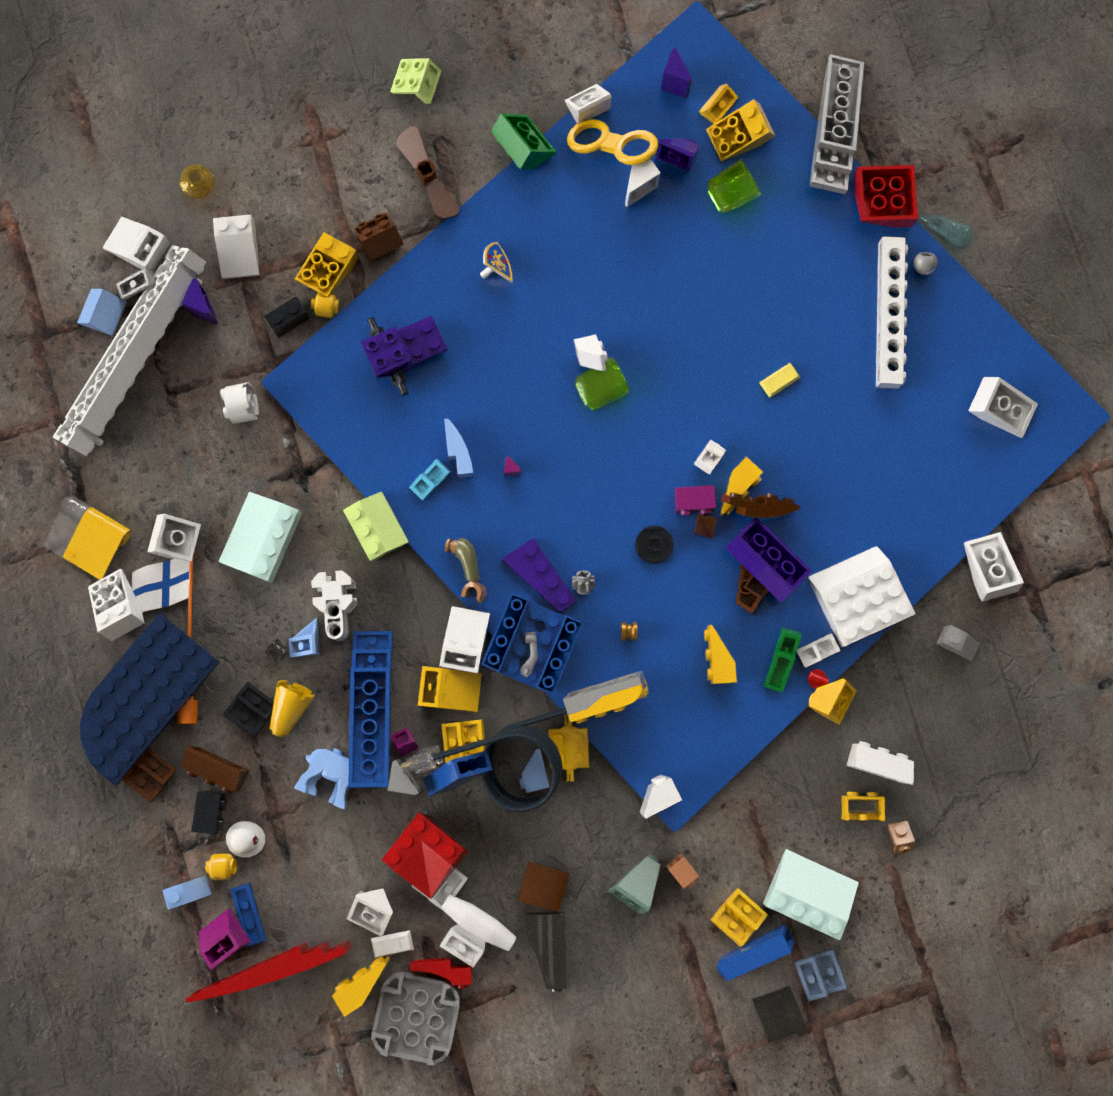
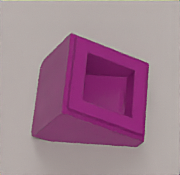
M409 727L391 735L394 745L401 756H405L418 749V745Z

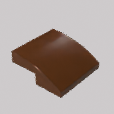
M148 748L122 781L148 802L152 803L177 770Z
M529 861L518 901L559 912L570 873Z

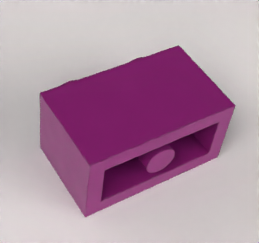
M714 485L677 487L674 490L675 511L680 513L681 516H690L692 512L709 515L711 511L716 509Z

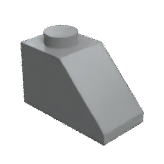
M952 625L943 628L936 643L970 661L973 660L980 645L970 634Z

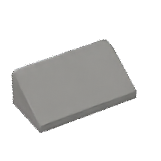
M145 267L116 283L121 300L125 301L152 286L153 270Z

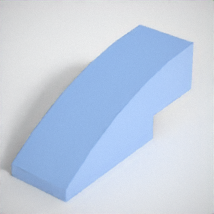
M444 419L449 460H456L459 478L474 476L468 449L461 435L449 419Z

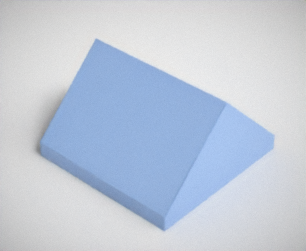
M91 289L77 323L113 336L127 301H122L120 297L104 289Z

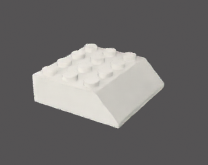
M877 546L807 577L840 647L847 646L915 615L890 560Z

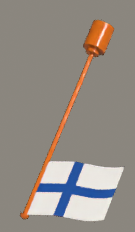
M193 557L192 561L172 559L147 565L132 573V591L141 607L142 613L169 607L188 599L187 635L191 637ZM194 696L177 713V724H197L198 700H194Z

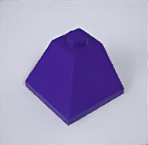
M660 139L655 158L690 172L700 145L691 139Z

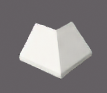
M384 889L369 892L360 891L354 899L347 920L379 936H383L393 913Z

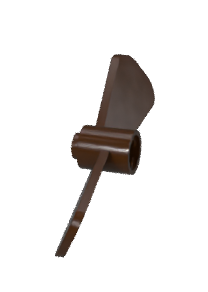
M415 126L408 127L397 138L396 145L398 150L417 171L420 183L427 189L434 214L440 219L458 216L460 213L459 206L437 179L433 162L428 160L419 129Z

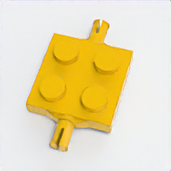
M565 714L564 726L561 728H549L548 732L549 737L555 743L560 753L562 769L566 770V781L573 782L575 781V769L590 767L588 728L572 726L568 714Z

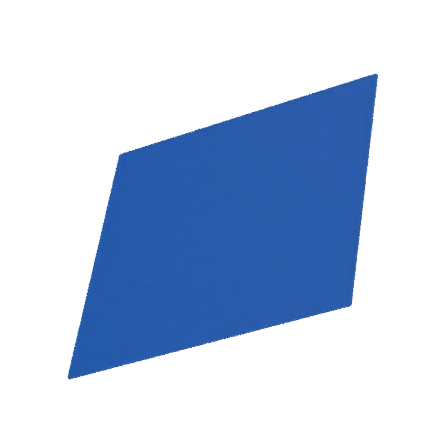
M698 1L694 2L599 85L611 94V107L609 110L591 118L606 123L610 133L625 135L631 131L646 130L653 133L658 142L660 139L675 138L695 141L700 146L690 172L656 159L655 154L651 160L660 171L658 187L626 207L625 201L632 165L621 163L615 157V154L604 152L600 149L587 154L571 150L567 144V136L577 123L569 111L543 134L557 152L553 157L534 169L524 170L518 168L513 160L459 208L460 213L458 216L442 222L261 382L268 392L366 498L383 492L409 541L408 544L468 609L490 613L487 630L492 635L496 631L511 593L529 599L530 602L561 615H567L584 622L555 694L552 695L545 692L560 709L566 708L563 699L570 692L643 671L649 692L647 697L638 699L625 706L626 709L614 712V710L606 712L605 716L595 718L594 715L588 717V720L577 724L574 721L573 724L578 728H588L589 741L643 800L648 785L652 783L651 779L659 775L672 779L682 800L656 814L673 832L678 831L808 707L809 698L816 691L807 681L808 674L811 671L822 670L829 679L828 684L834 682L893 626H888L847 646H839L841 651L806 668L796 651L795 660L783 693L764 687V681L782 627L801 632L802 638L798 649L831 633L838 644L807 577L877 546L890 560L913 607L966 556L964 542L987 536L1110 419V415L918 221L915 222L913 227L896 228L861 222L854 194L853 175L857 168L862 165L854 157L846 194L810 186L818 121ZM673 48H677L692 78L689 95L686 98L661 90L663 73ZM728 84L739 98L721 119L754 99L761 105L776 137L759 147L721 162L706 131L713 123L702 116L699 111L720 85ZM597 128L585 129L576 136L575 142L580 145L592 144L600 138L602 132ZM635 139L628 142L622 152L627 156H638L647 151L650 143L645 139ZM882 237L905 238V244L908 245V253L905 256V262L908 264L907 273L905 274L907 290L904 298L907 299V308L904 310V317H907V325L904 328V335L907 337L906 346H904L906 363L903 365V372H906V381L899 389L876 388L878 243ZM498 242L503 249L511 266L512 283L496 272H493L485 279L481 277L480 273L487 268L483 264V255L485 248L489 244ZM919 253L935 254L938 265L931 274L921 275L916 272L913 261ZM890 256L892 261H897L894 256ZM889 274L892 279H897L894 274ZM889 292L891 297L896 298L894 292ZM889 310L892 316H896L894 310ZM432 315L448 351L413 366V369L404 372L407 379L404 383L409 394L401 396L398 386L394 387L389 377L377 379L361 345V341L370 338L369 333L372 331L367 320L374 317L378 327L382 326L384 331L393 327L400 330ZM888 328L891 334H896L893 328ZM596 334L598 341H602L604 351L607 353L608 362L605 363L606 370L600 371L581 366L576 356L574 339ZM888 346L889 351L896 352L893 346ZM791 363L801 378L769 398L759 382ZM888 364V368L891 371H895V367L892 364ZM984 377H1000L1038 403L1023 438L983 421L969 412ZM444 419H449L461 435L468 449L474 476L459 478L456 460H449ZM712 440L723 447L726 452L709 475L694 465L708 442ZM746 456L763 473L760 475L762 480L755 487L751 485L747 489L749 493L744 499H747L748 496L758 498V495L766 496V493L778 495L777 499L782 500L783 497L794 499L795 504L800 505L799 510L790 514L758 519L812 570L801 584L782 602L769 592L754 616L736 604L741 563L725 548L754 517L736 513L737 506L729 514L725 512L722 516L720 515L723 503L721 498L722 494L726 493L730 475ZM507 457H510L521 468L519 476L504 477L505 460ZM435 459H438L451 473L425 500H422L409 487L421 473L428 469ZM714 485L716 509L711 511V514L706 515L717 518L713 538L693 535L696 519L700 512H692L690 516H681L680 513H676L675 488ZM652 525L661 526L667 530L674 542L673 551L669 558L658 564H650L643 561L635 549L638 534L645 527ZM448 538L452 539V541L465 538L473 544L479 567L480 580H478V583L483 584L487 590V596L483 603L479 604L477 601V591L475 588L470 590L469 597L461 596L463 587L469 581H466L460 559L456 558L455 554H452L451 551L449 553L445 552V544ZM534 538L575 598L576 603L560 613L501 559ZM579 571H589L591 576H595V589H591L589 594L582 595L577 593V589L573 590L572 577L576 576V573ZM540 621L535 624L537 632L545 631V623ZM621 622H626L627 624L637 622V641H632L631 639L621 641ZM708 625H713L735 661L736 683L711 684V680L707 679V669L710 668V663L706 661L705 650L708 649V641L704 639V630H707ZM523 657L520 660V666L522 667L529 658Z

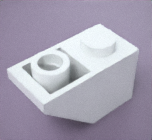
M596 334L574 339L579 364L584 367L605 371V363L608 362L606 351H604L602 341H598Z

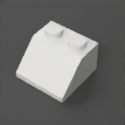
M651 159L642 164L632 165L625 201L626 207L658 187L660 171Z
M167 514L157 515L148 553L167 558L192 561L201 524Z

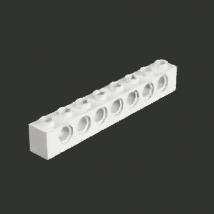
M882 237L878 243L876 388L899 389L906 381V372H903V365L906 363L904 346H906L907 337L904 335V328L907 325V317H904V310L907 308V299L904 298L907 290L905 274L907 273L908 264L905 262V256L908 253V245L905 244V238ZM890 256H894L897 261H892ZM889 274H894L897 279H892ZM889 292H894L896 298L891 297ZM889 310H894L896 316H892ZM888 328H893L896 334H891ZM888 346H893L896 352L889 351ZM888 364H892L895 367V371H891L888 368Z

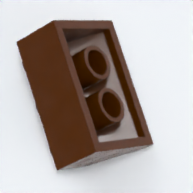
M199 746L186 747L181 767L187 770L186 774L195 778L198 775L204 778L203 781L212 786L218 784L222 786V791L229 794L240 791L249 772L248 769Z

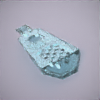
M922 212L920 219L927 221L929 228L958 248L968 246L972 239L970 226L935 213L929 215ZM934 222H939L940 226H936Z

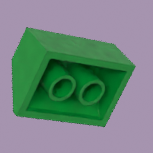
M500 114L491 130L496 141L503 146L505 152L520 169H534L557 153L527 115Z

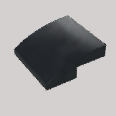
M247 682L235 696V700L224 711L223 716L252 738H255L272 716L274 701Z

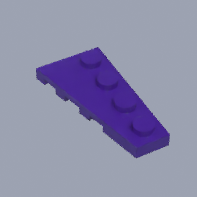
M534 538L501 559L560 613L576 603L575 598Z

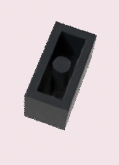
M297 296L264 316L278 338L310 319Z
M206 791L197 792L191 832L213 835L220 833L224 826L222 812L227 806L225 794Z

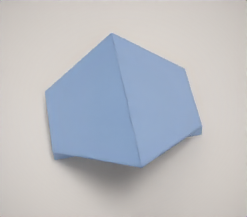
M318 617L293 638H289L290 658L320 655Z

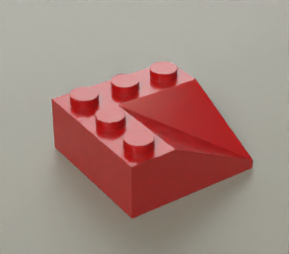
M914 165L860 166L857 168L853 175L854 194L861 222L893 228L913 227L918 220Z
M419 812L382 858V861L432 899L469 851L426 814Z

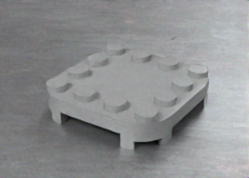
M397 972L391 974L381 988L371 1034V1040L381 1055L386 1057L390 1055L427 1063V1065H435L443 1061L450 1052L460 1008L458 988L451 986V983L448 981L413 973Z

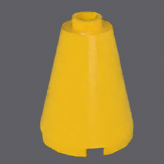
M287 680L278 681L270 722L272 734L278 737L288 735L313 701L315 694H312V691L305 686L295 682L293 685H288Z

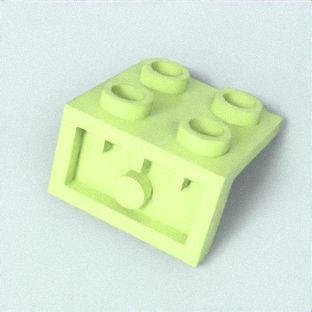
M429 58L402 59L391 92L393 94H415L425 104H431L442 70Z

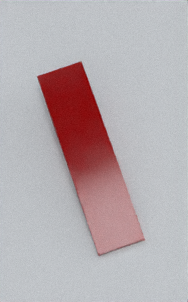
M349 940L330 948L328 941L310 949L307 943L304 942L201 988L185 998L188 1003L209 999L277 981L346 954L352 947Z

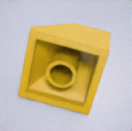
M840 679L817 688L815 693H812L808 706L820 715L840 725L857 690L847 680Z

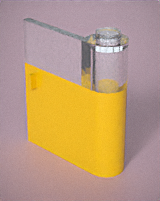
M73 495L65 497L61 503L62 508L43 546L101 580L106 575L119 547L127 543L132 531Z

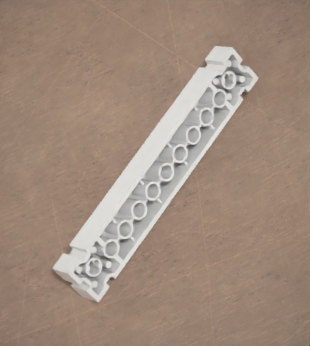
M171 246L165 256L166 260L163 264H160L153 276V285L143 291L65 416V422L63 425L60 424L55 432L54 439L85 456L94 449L95 444L98 446L103 444L104 441L99 436L103 434L107 422L113 418L118 404L124 400L128 388L134 384L136 375L144 368L146 359L154 352L157 341L163 337L165 328L173 321L175 312L182 306L181 303L192 279L196 278L202 284V281L196 275L202 274L206 261L190 249Z

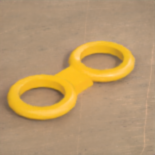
M589 119L576 124L567 136L568 146L577 153L587 154L600 149L601 151L615 154L618 161L626 165L642 164L650 160L658 149V139L651 132L636 130L625 135L610 133L606 123L596 119ZM597 128L602 132L600 138L592 144L580 145L575 142L576 136L585 129ZM645 139L649 141V148L641 155L627 156L622 152L624 146L632 140Z

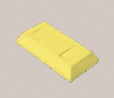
M789 363L759 382L768 397L771 398L801 377L792 364Z

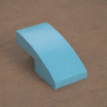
M435 459L409 488L420 499L425 500L447 478L451 471L442 462Z

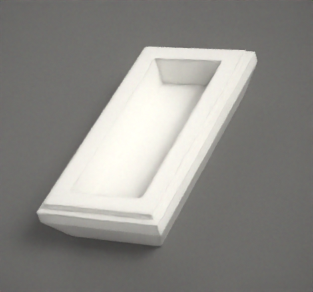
M410 930L371 938L375 958L414 950Z

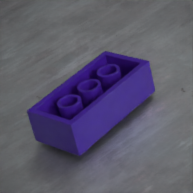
M754 518L725 547L780 602L786 599L812 572L758 518Z

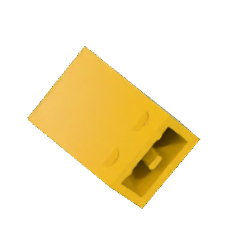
M754 99L706 129L721 162L759 147L776 137L761 105Z
M323 232L295 277V280L328 298L348 276L359 259L357 250Z
M422 666L418 706L478 712L482 673Z
M380 956L372 962L370 968H361L352 976L353 979L349 980V978H346L335 987L336 991L332 994V997L344 1017L363 1005L390 959L389 956L386 958Z

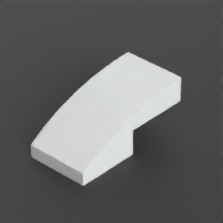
M831 633L798 649L797 653L806 668L841 650Z

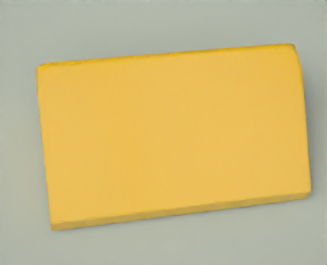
M728 84L720 85L700 109L699 113L715 124L721 120L739 97Z

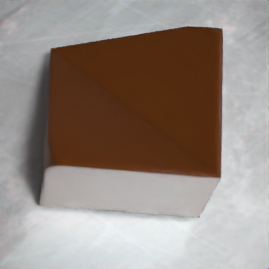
M698 514L693 535L713 538L717 518Z

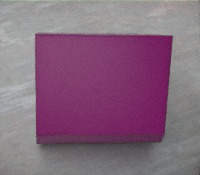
M507 457L505 460L504 477L519 476L521 468L510 457Z

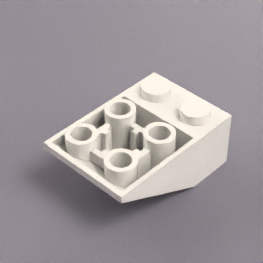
M121 217L103 249L140 269L146 267L154 271L169 247L170 242L165 235Z
M122 569L88 586L97 631L101 635L113 641L144 624L141 607Z
M452 606L439 666L474 673L480 671L490 613Z

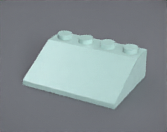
M249 492L219 562L272 583L302 513L298 509Z
M785 849L763 904L768 908L840 940L849 919L859 882Z

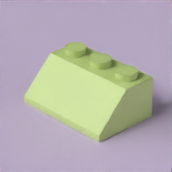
M383 492L364 498L343 510L370 561L378 560L409 542Z

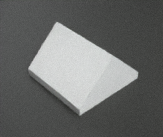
M596 84L566 99L565 103L578 124L609 110L612 97L609 92Z

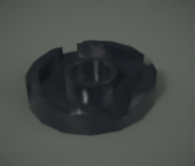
M652 525L645 527L638 534L635 549L643 561L650 564H658L669 558L673 551L674 542L667 530L661 526Z

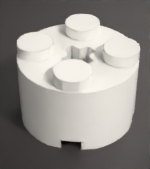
M250 382L226 386L220 390L221 397L225 403L223 408L224 416L226 419L229 418L233 424L258 419L255 416L259 415L258 399L256 394L252 395L250 389L254 388Z

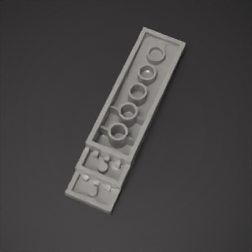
M832 54L828 56L810 177L811 187L846 194L848 190L849 174L852 171L853 155L857 144L864 62Z

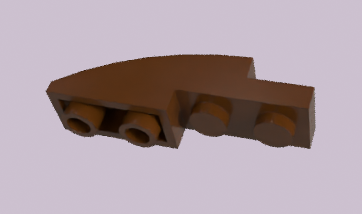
M731 492L730 495L722 494L721 498L722 502L737 506L736 513L754 518H773L790 514L800 509V505L795 504L794 499L783 497L780 500L777 499L778 495L766 493V496L758 495V498L748 496L747 499H743L741 494Z

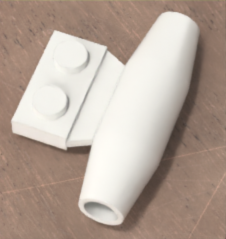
M449 894L441 906V909L457 925L450 928L440 947L473 968L484 952L485 942L509 951L516 940V936L498 920L467 901Z

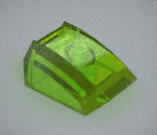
M739 160L708 181V193L718 211L724 213L732 211L762 194L748 167L742 160Z
M613 357L609 358L608 362L605 363V371L590 368L576 377L575 386L584 404L592 410H596L629 394L627 381Z

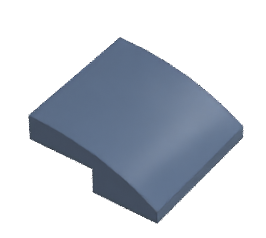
M834 948L795 962L808 1002L827 997L830 993L844 990L848 987Z

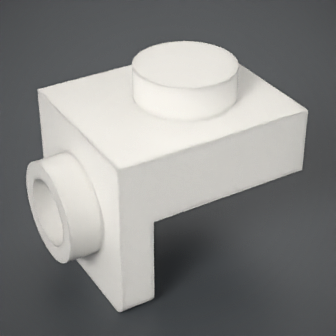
M710 440L694 465L710 475L726 450Z

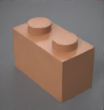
M682 854L677 855L665 865L683 889L685 887L689 889L697 883L696 878L699 875Z

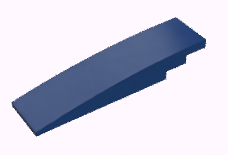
M353 631L352 668H350L348 788L388 787L392 631Z

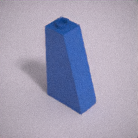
M487 751L452 759L424 777L423 780L428 796L431 797L448 792L492 771L493 768Z
M786 923L720 957L717 965L720 975L724 976L726 981H729L792 953L795 941Z

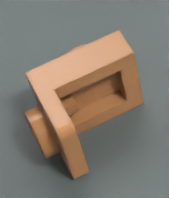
M908 821L888 824V831L894 844V854H907L914 849L915 839Z

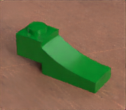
M785 627L781 628L772 661L764 681V687L783 693L802 638L801 632Z

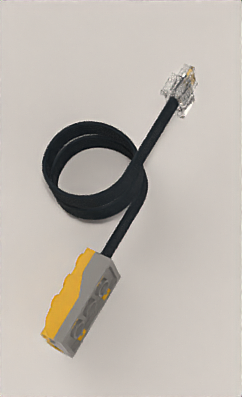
M643 671L570 692L563 699L566 708L513 723L503 728L496 736L440 752L438 745L419 750L411 758H407L405 763H401L403 773L416 770V773L420 774L436 769V766L443 762L442 758L487 745L484 751H487L493 768V750L497 741L508 738L527 739L539 746L549 759L553 774L550 790L534 798L513 796L500 785L494 768L492 771L483 774L482 780L489 796L500 807L512 812H527L537 809L550 799L557 788L562 776V760L558 748L552 739L541 730L527 725L568 714L570 722L576 721L578 724L587 721L590 716L595 715V718L605 716L606 712L614 710V712L626 709L625 706L638 699L647 697L649 692Z

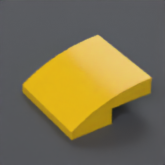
M483 719L441 724L444 751L485 739ZM486 745L445 757V763L452 759L483 752Z
M737 888L710 920L737 945L742 947L751 934L759 928L768 914Z

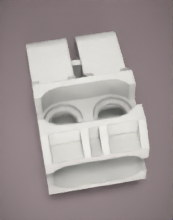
M335 571L336 581H332L331 576H326V572H320L314 577L311 584L312 588H317L318 592H322V597L312 598L313 605L325 615L327 636L342 642L349 635L348 613H351L357 606V598H353L352 594L347 595V589H356V582L343 571ZM339 608V614L333 617V611ZM340 627V634L338 636H335V629Z

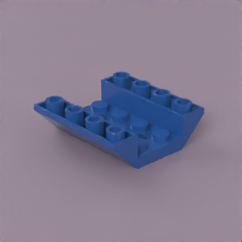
M511 593L481 665L554 695L584 622L567 615H561L530 602L529 599ZM537 622L545 623V631L537 632L535 630ZM527 632H534L536 634L538 660L532 673L525 677L521 674L522 667L520 666V660L523 657H530V644H526L525 634Z

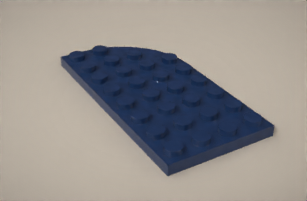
M160 612L95 688L82 712L80 738L85 755L91 765L114 786H118L220 663L217 658Z

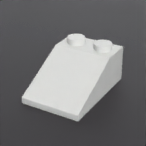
M251 214L213 218L214 236L222 280L260 276L256 227Z
M984 377L969 412L983 421L1023 438L1038 403L1000 377Z
M1001 532L964 542L974 586L982 602L1019 591L1024 582Z

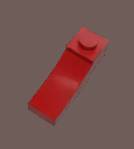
M452 958L419 959L410 962V971L439 975L451 981V986L456 985L458 989L468 988V985H472V967L470 965L452 966Z

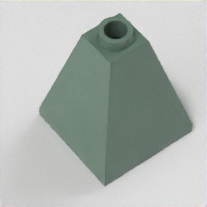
M651 854L644 857L609 889L608 893L639 914L648 912L651 907L660 869L659 859Z

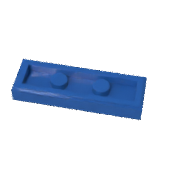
M251 882L230 889L240 925L251 940L246 947L267 941Z

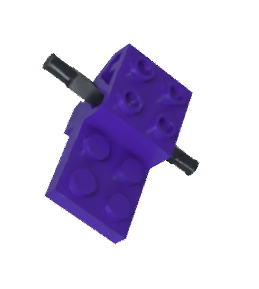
M432 315L400 330L393 327L384 331L382 326L378 327L375 318L371 317L367 320L372 330L369 333L370 338L361 341V345L377 379L389 377L393 386H398L401 396L409 394L404 383L407 380L404 372L413 369V366L448 351Z

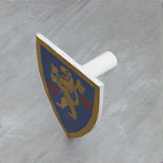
M498 242L489 244L485 248L483 255V264L487 268L480 273L481 277L485 279L493 272H496L512 283L511 266L503 249Z

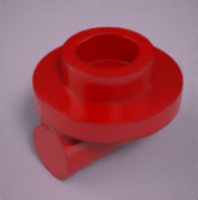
M818 669L811 671L807 677L808 684L814 689L827 685L829 682L826 674Z

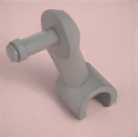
M527 632L525 634L526 644H530V657L521 668V674L525 677L532 673L538 660L537 641L534 632Z

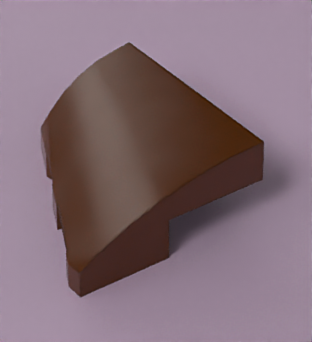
M740 564L736 604L754 616L770 591Z

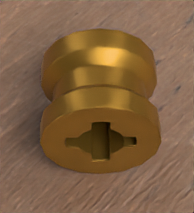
M621 622V641H626L627 639L637 641V622L632 624Z

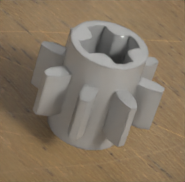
M589 571L577 572L576 576L572 577L573 590L577 589V593L582 595L589 594L591 589H595V576H591Z

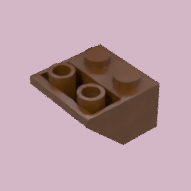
M387 213L377 214L374 219L368 222H361L356 228H353L370 261L404 245L396 225Z

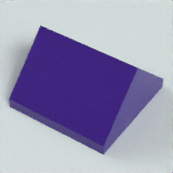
M673 48L663 73L661 90L686 98L689 95L692 78L677 48Z
M196 278L192 279L181 304L192 316L215 325L218 324L205 289Z

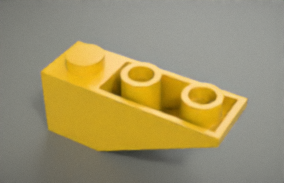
M746 456L732 471L725 494L730 495L731 492L738 493L744 499L749 493L747 489L751 485L755 487L762 480L760 475L763 471ZM723 502L720 515L722 516L725 512L729 514L736 506Z
M708 625L707 630H704V639L708 641V649L705 650L706 661L710 663V668L707 669V679L711 680V684L736 683L735 661L713 625Z

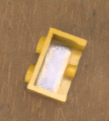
M847 792V796H842L841 819L885 821V797L878 796V792H866V796H859V792Z

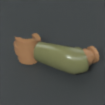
M448 538L445 544V552L449 553L451 551L452 554H455L456 558L460 559L466 581H469L463 587L461 596L469 597L470 590L475 588L477 591V601L479 604L483 603L487 596V590L483 584L478 583V580H480L479 567L473 544L465 538L454 541Z

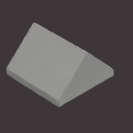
M401 760L393 761L388 791L412 795L422 792L421 788L406 767H404Z

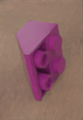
M230 908L199 931L200 954L210 970L225 963L251 942Z

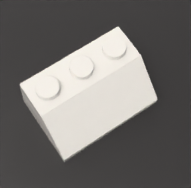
M859 741V744H852L847 762L848 767L899 783L913 785L914 761L908 760L907 755L897 753L895 756L889 754L890 750L878 747L876 750L870 748L871 744Z
M659 775L651 779L652 783L647 787L640 813L645 819L682 800L670 777Z

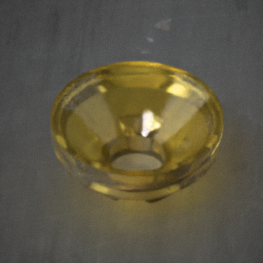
M190 165L180 175V186L189 197L202 198L213 189L214 177L211 171L203 165ZM192 173L199 174V179L195 182L189 180Z

